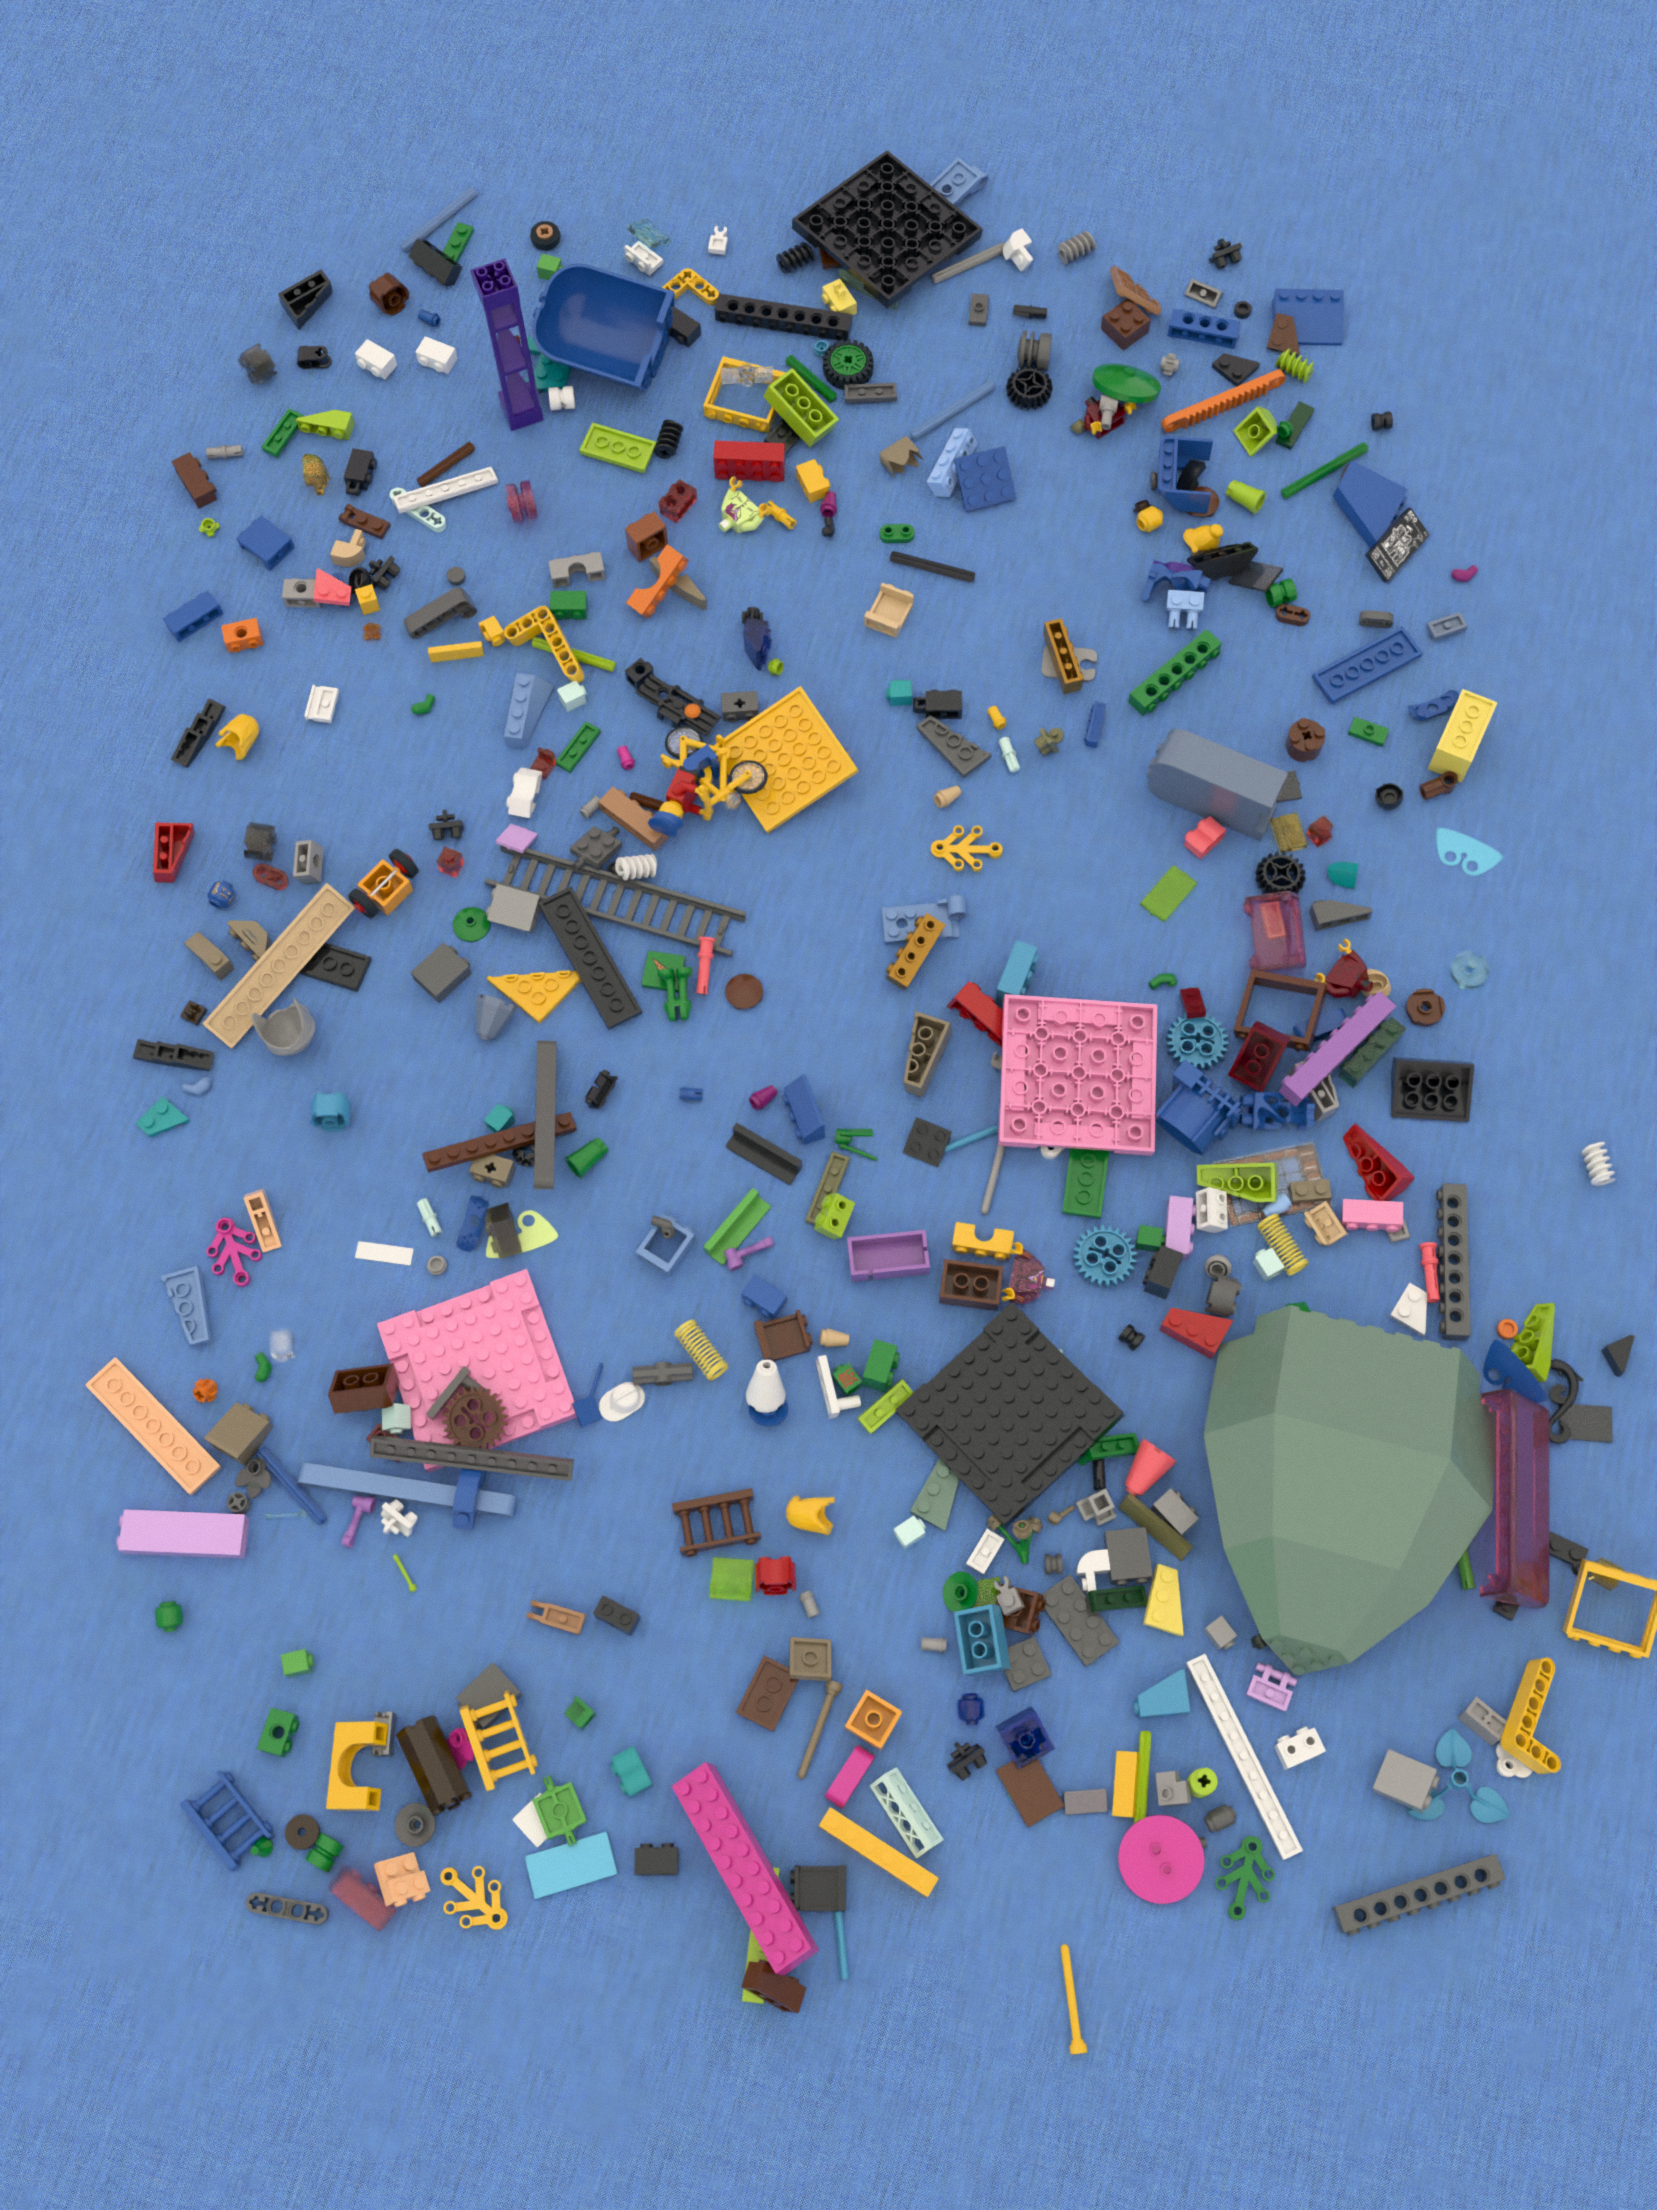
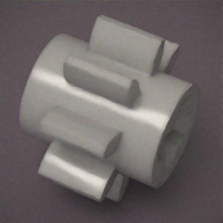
M1168 353L1167 357H1162L1160 369L1164 370L1165 375L1171 376L1172 372H1177L1180 359H1175L1176 354Z

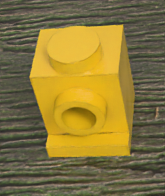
M495 616L478 623L481 634L487 642H491L493 647L500 646L506 641L504 631Z

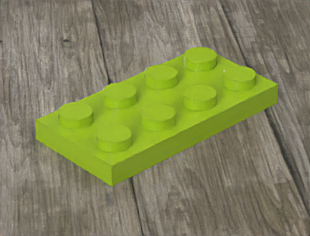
M592 422L579 451L582 455L645 473L654 454L656 442Z

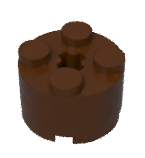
M385 273L369 284L370 300L385 314H398L406 306L404 304L406 299L409 300L407 287L390 273Z
M1301 718L1291 726L1285 742L1289 756L1299 762L1316 759L1325 741V729L1317 722L1307 718Z

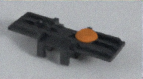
M652 674L646 678L636 691L637 695L659 707L657 718L662 721L664 716L673 721V728L680 727L681 722L707 736L721 719L720 715L703 706L704 701L702 699L698 700L681 690L680 686H670ZM665 692L668 697L661 699L658 697L659 694ZM676 696L681 697L682 699L686 700L687 702H689V703H691V704L688 705L687 703L683 702L681 699H678Z

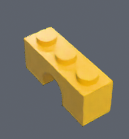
M956 1222L952 1250H955L956 1253H974L978 1257L992 1256L994 1259L1001 1261L1010 1259L1009 1249L1012 1248L1014 1231L995 1228L993 1237L989 1241L983 1242L975 1237V1225Z

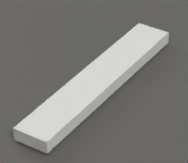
M488 467L393 496V501L400 514L497 484L498 479L492 467Z

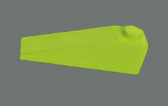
M1278 1163L1197 1165V1184L1207 1188L1211 1187L1226 1191L1228 1194L1254 1202H1276L1279 1184Z
M1554 1303L1535 1304L1524 1321L1525 1327L1520 1334H1516L1513 1338L1515 1342L1510 1348L1538 1382H1546L1551 1366L1555 1316Z

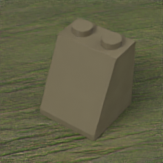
M236 1402L204 1439L215 1449L247 1467L248 1462L252 1460L274 1426L269 1422L271 1418L260 1412L257 1415L253 1412L254 1408L248 1404L243 1403V1405H240Z

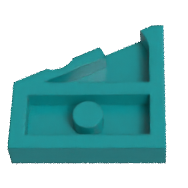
M162 1096L135 1124L151 1138L163 1131L167 1132L174 1129V1126L182 1123L188 1124L190 1120Z

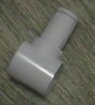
M1101 395L1099 411L1102 414L1101 426L1105 430L1111 428L1112 416L1117 412L1118 405L1117 399L1107 395Z

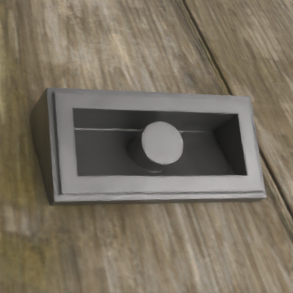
M1191 279L1184 295L1216 308L1224 293L1195 279Z
M1106 1789L1063 1792L1065 1815L1107 1812Z

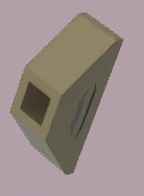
M229 920L227 922L230 928L228 932L234 939L239 938L242 941L240 945L246 952L250 950L253 953L251 956L256 962L271 946L272 941L268 933L256 921Z

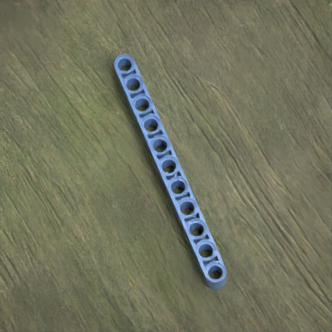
M311 1463L301 1464L297 1484L307 1487L390 1500L397 1499L403 1502L453 1509L457 1487ZM480 1490L476 1513L512 1518L517 1497Z

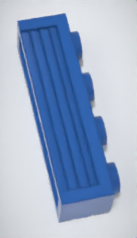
M1095 701V704L1091 707V712L1093 713L1089 716L1090 725H1087L1086 729L1088 735L1085 734L1084 738L1086 746L1097 748L1106 703Z

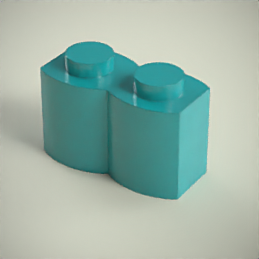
M634 1746L611 1758L613 1763L610 1764V1767L615 1776H620L622 1782L619 1785L624 1795L629 1794L632 1798L654 1786Z

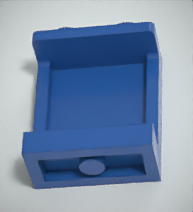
M262 515L255 519L237 537L239 546L242 549H248L261 559L265 567L270 571L295 548L291 537Z

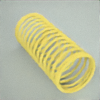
M1273 1214L1262 1220L1257 1225V1228L1261 1230L1260 1234H1263L1270 1248L1274 1250L1281 1246L1274 1252L1280 1261L1287 1258L1282 1264L1285 1267L1284 1271H1287V1276H1291L1305 1268L1309 1262L1307 1258L1302 1259L1304 1255H1300L1302 1251L1297 1252L1300 1247L1295 1248L1297 1244H1293L1295 1240H1291L1293 1236H1289L1290 1232L1286 1233L1288 1229H1284L1285 1225H1282L1283 1221H1280L1279 1215Z
M691 1319L682 1324L675 1331L674 1336L678 1337L677 1339L680 1341V1344H683L688 1354H691L690 1357L693 1358V1361H696V1365L701 1368V1372H704L703 1374L706 1375L708 1381H712L722 1375L729 1365L725 1363V1360L722 1361L723 1357L717 1354L718 1350L712 1347V1343H709L710 1340H706L707 1336H704L705 1333H701L702 1329L696 1326L697 1322ZM697 1328L693 1333L685 1337L688 1333ZM699 1332V1333H698L696 1336H694L692 1339L688 1340V1339H689L691 1336H693L695 1333ZM702 1335L698 1340L690 1344L693 1340ZM702 1339H704L700 1344H698L697 1346L693 1347V1346H694L695 1344H697L699 1341H701ZM707 1346H709L705 1351H703L702 1353H700L704 1348H706Z

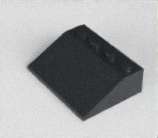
M1393 1057L1391 1117L1469 1122L1475 1065L1465 1061Z

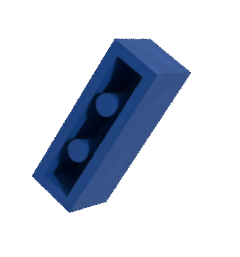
M207 590L197 595L196 598L188 603L183 604L176 611L169 613L163 620L176 640L181 642L221 616L223 612L218 602Z

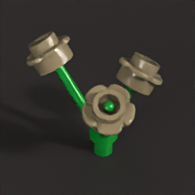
M993 1514L987 1519L989 1523L987 1527H990L992 1531L998 1528L1013 1545L1014 1549L1017 1550L1021 1563H1028L1033 1533H1040L1041 1528L1044 1527L1041 1524V1520L1030 1517L1029 1520L1015 1522L1012 1531L1017 1538L1021 1539V1541L1015 1542L1001 1525L1002 1523Z

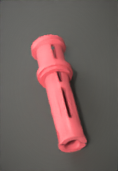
M699 937L700 950L697 956L700 959L696 994L708 995L711 959L714 958V954H712L713 942L716 939Z
M1425 1242L1419 1245V1249L1422 1251L1421 1265L1425 1271L1427 1302L1437 1303L1440 1301L1437 1276L1439 1260L1436 1258L1437 1244Z

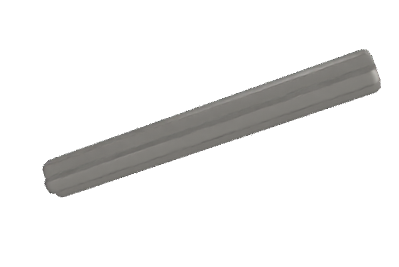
M999 243L931 275L932 281L936 284L1002 254L1005 243Z

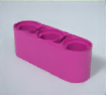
M857 1745L830 1786L825 1798L843 1809L872 1764L875 1756Z

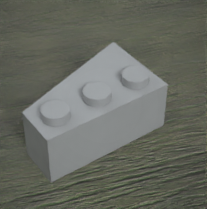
M1304 1060L1294 1064V1066L1289 1071L1288 1075L1292 1076L1294 1074L1293 1070L1300 1063L1304 1065L1307 1061ZM1330 1073L1308 1095L1309 1100L1315 1103V1122L1332 1116L1339 1107L1335 1086L1332 1084Z

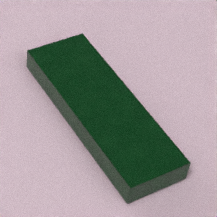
M1299 401L1287 421L1293 426V434L1286 438H1282L1279 435L1276 443L1291 450L1313 415L1315 408Z
M1144 1585L1087 1592L1092 1613L1147 1606Z

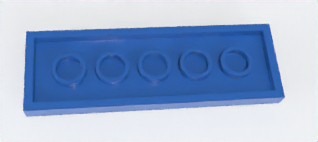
M1401 626L1313 673L1312 678L1330 703L1334 704L1420 658L1423 652L1405 628Z

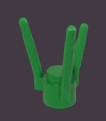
M837 1128L835 1143L840 1144L841 1149H847L874 1161L877 1160V1157L847 1145L848 1143L851 1144L853 1136H874L871 1133L873 1132L872 1129Z

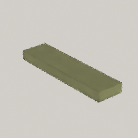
M831 1152L805 1219L806 1223L815 1226V1218L821 1212L823 1207L822 1201L825 1196L838 1192L850 1157Z
M1131 1493L1119 1505V1509L1139 1526L1146 1527V1531L1180 1561L1193 1548L1187 1540Z

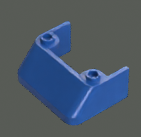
M1165 436L1161 439L1157 490L1176 510L1197 513L1208 512L1211 492L1177 490L1178 469L1184 470L1190 459L1209 461L1213 439Z

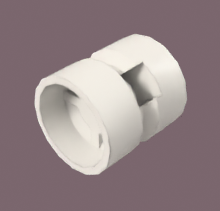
M564 386L562 389H559V387L549 388L551 411L561 410L562 407L565 409H575L573 386Z

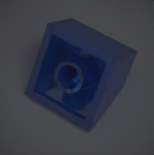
M1032 1706L995 1726L1018 1769L1055 1749Z

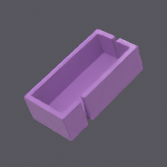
M926 1230L847 1238L851 1282L869 1280V1276L876 1280L930 1273Z

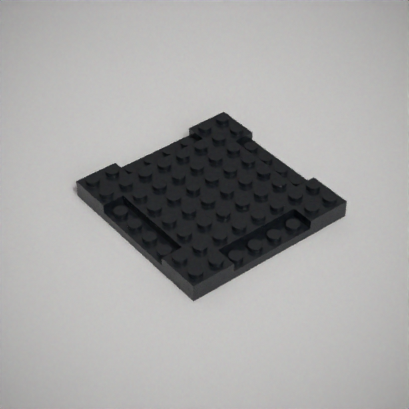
M888 150L792 219V229L814 248L819 246L864 284V290L887 309L911 292L914 284L955 253L957 255L961 254L981 239L983 231L982 227Z
M1013 1302L983 1328L984 1331L927 1384H922L895 1410L902 1420L1006 1528L1124 1417L1123 1411L1063 1355Z

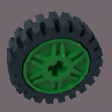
M843 339L840 340V344L835 342L833 346L830 345L828 350L825 351L823 372L826 380L830 381L832 386L835 385L838 389L842 386V390H845V385L866 384V382H869L870 377H872L874 367L871 350L869 351L867 346L864 347V343L860 342L858 344V340H854L851 343V339H847V342H844Z

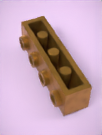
M1062 618L1044 622L1043 635L1063 694L1080 691L1082 683H1084V677L1079 670L1078 659L1074 656L1073 644L1069 641L1067 627L1064 626Z
M928 913L923 917L919 916L914 924L917 927L914 933L909 932L905 939L907 942L904 948L900 947L895 955L898 959L894 964L891 962L885 971L888 973L885 979L903 990L909 986L945 927L944 923Z

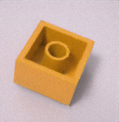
M866 1690L846 1723L845 1729L881 1751L902 1716V1711Z

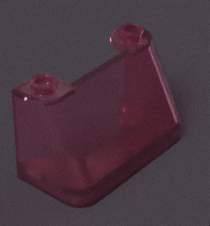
M1282 891L1245 897L1243 910L1245 914L1251 917L1255 954L1249 959L1250 968L1264 972L1305 968L1306 954L1298 895L1291 891Z

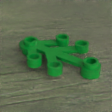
M1255 1836L1246 1837L1242 1841L1239 1850L1220 1858L1221 1867L1228 1869L1232 1867L1233 1862L1245 1856L1243 1866L1224 1877L1216 1878L1214 1883L1218 1890H1224L1228 1887V1884L1240 1878L1235 1902L1229 1905L1227 1911L1229 1917L1236 1921L1243 1919L1246 1914L1243 1903L1248 1882L1251 1883L1255 1890L1256 1898L1259 1902L1265 1903L1270 1899L1269 1891L1263 1888L1252 1869L1253 1860H1255L1262 1871L1261 1877L1263 1880L1271 1881L1275 1877L1274 1870L1268 1867L1261 1855L1263 1850L1262 1842ZM1249 1843L1255 1844V1851L1249 1849ZM1224 1858H1228L1230 1860L1229 1866H1225L1223 1864ZM1266 1870H1269L1272 1874L1270 1879L1264 1875ZM1219 1879L1225 1881L1224 1887L1218 1886ZM1261 1892L1266 1893V1900H1262L1259 1895ZM1235 1907L1241 1909L1240 1915L1234 1914Z

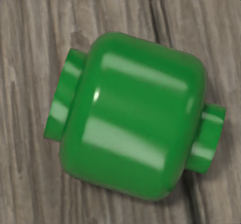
M176 1601L159 1603V1607L155 1609L156 1626L164 1628V1632L176 1631L177 1626L183 1623L182 1606L176 1604Z

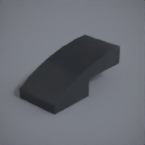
M1190 459L1178 479L1177 490L1194 491L1199 485L1197 479L1206 469L1205 462Z

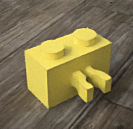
M841 279L822 287L821 298L823 303L829 306L830 311L852 314V316L857 314V302Z

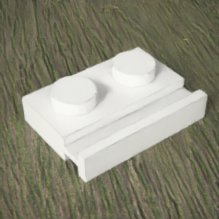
M312 685L304 715L305 719L331 723L339 695L338 688L316 687Z

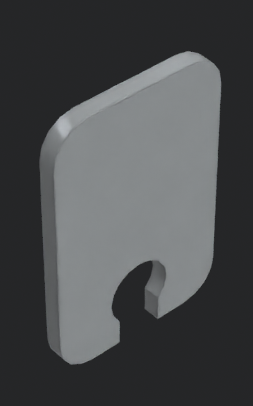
M1046 646L1043 651L1041 673L1044 677L1058 679L1048 647ZM1073 647V653L1078 659L1079 670L1083 674L1084 682L1092 681L1095 677L1096 669H1082L1080 663L1082 661L1096 663V651Z

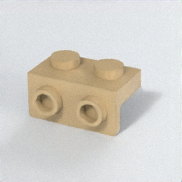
M1324 1201L1311 1211L1304 1212L1306 1216L1304 1220L1310 1229L1313 1227L1317 1233L1314 1236L1320 1245L1324 1244V1246L1329 1247L1348 1235L1327 1201Z

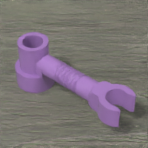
M767 1237L739 1251H736L735 1248L724 1251L729 1271H735L744 1266L742 1257L774 1246L772 1237Z
M354 1496L352 1507H356L341 1544L352 1548L360 1517L363 1512L373 1513L377 1503L376 1498Z

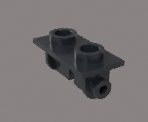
M605 1069L599 1072L594 1081L598 1088L591 1086L585 1096V1103L589 1105V1108L600 1109L605 1104L608 1094L615 1087L618 1076H609L610 1072Z

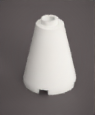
M766 1359L760 1361L756 1366L746 1390L747 1404L753 1406L758 1412H774L781 1404H784L786 1393L776 1364Z

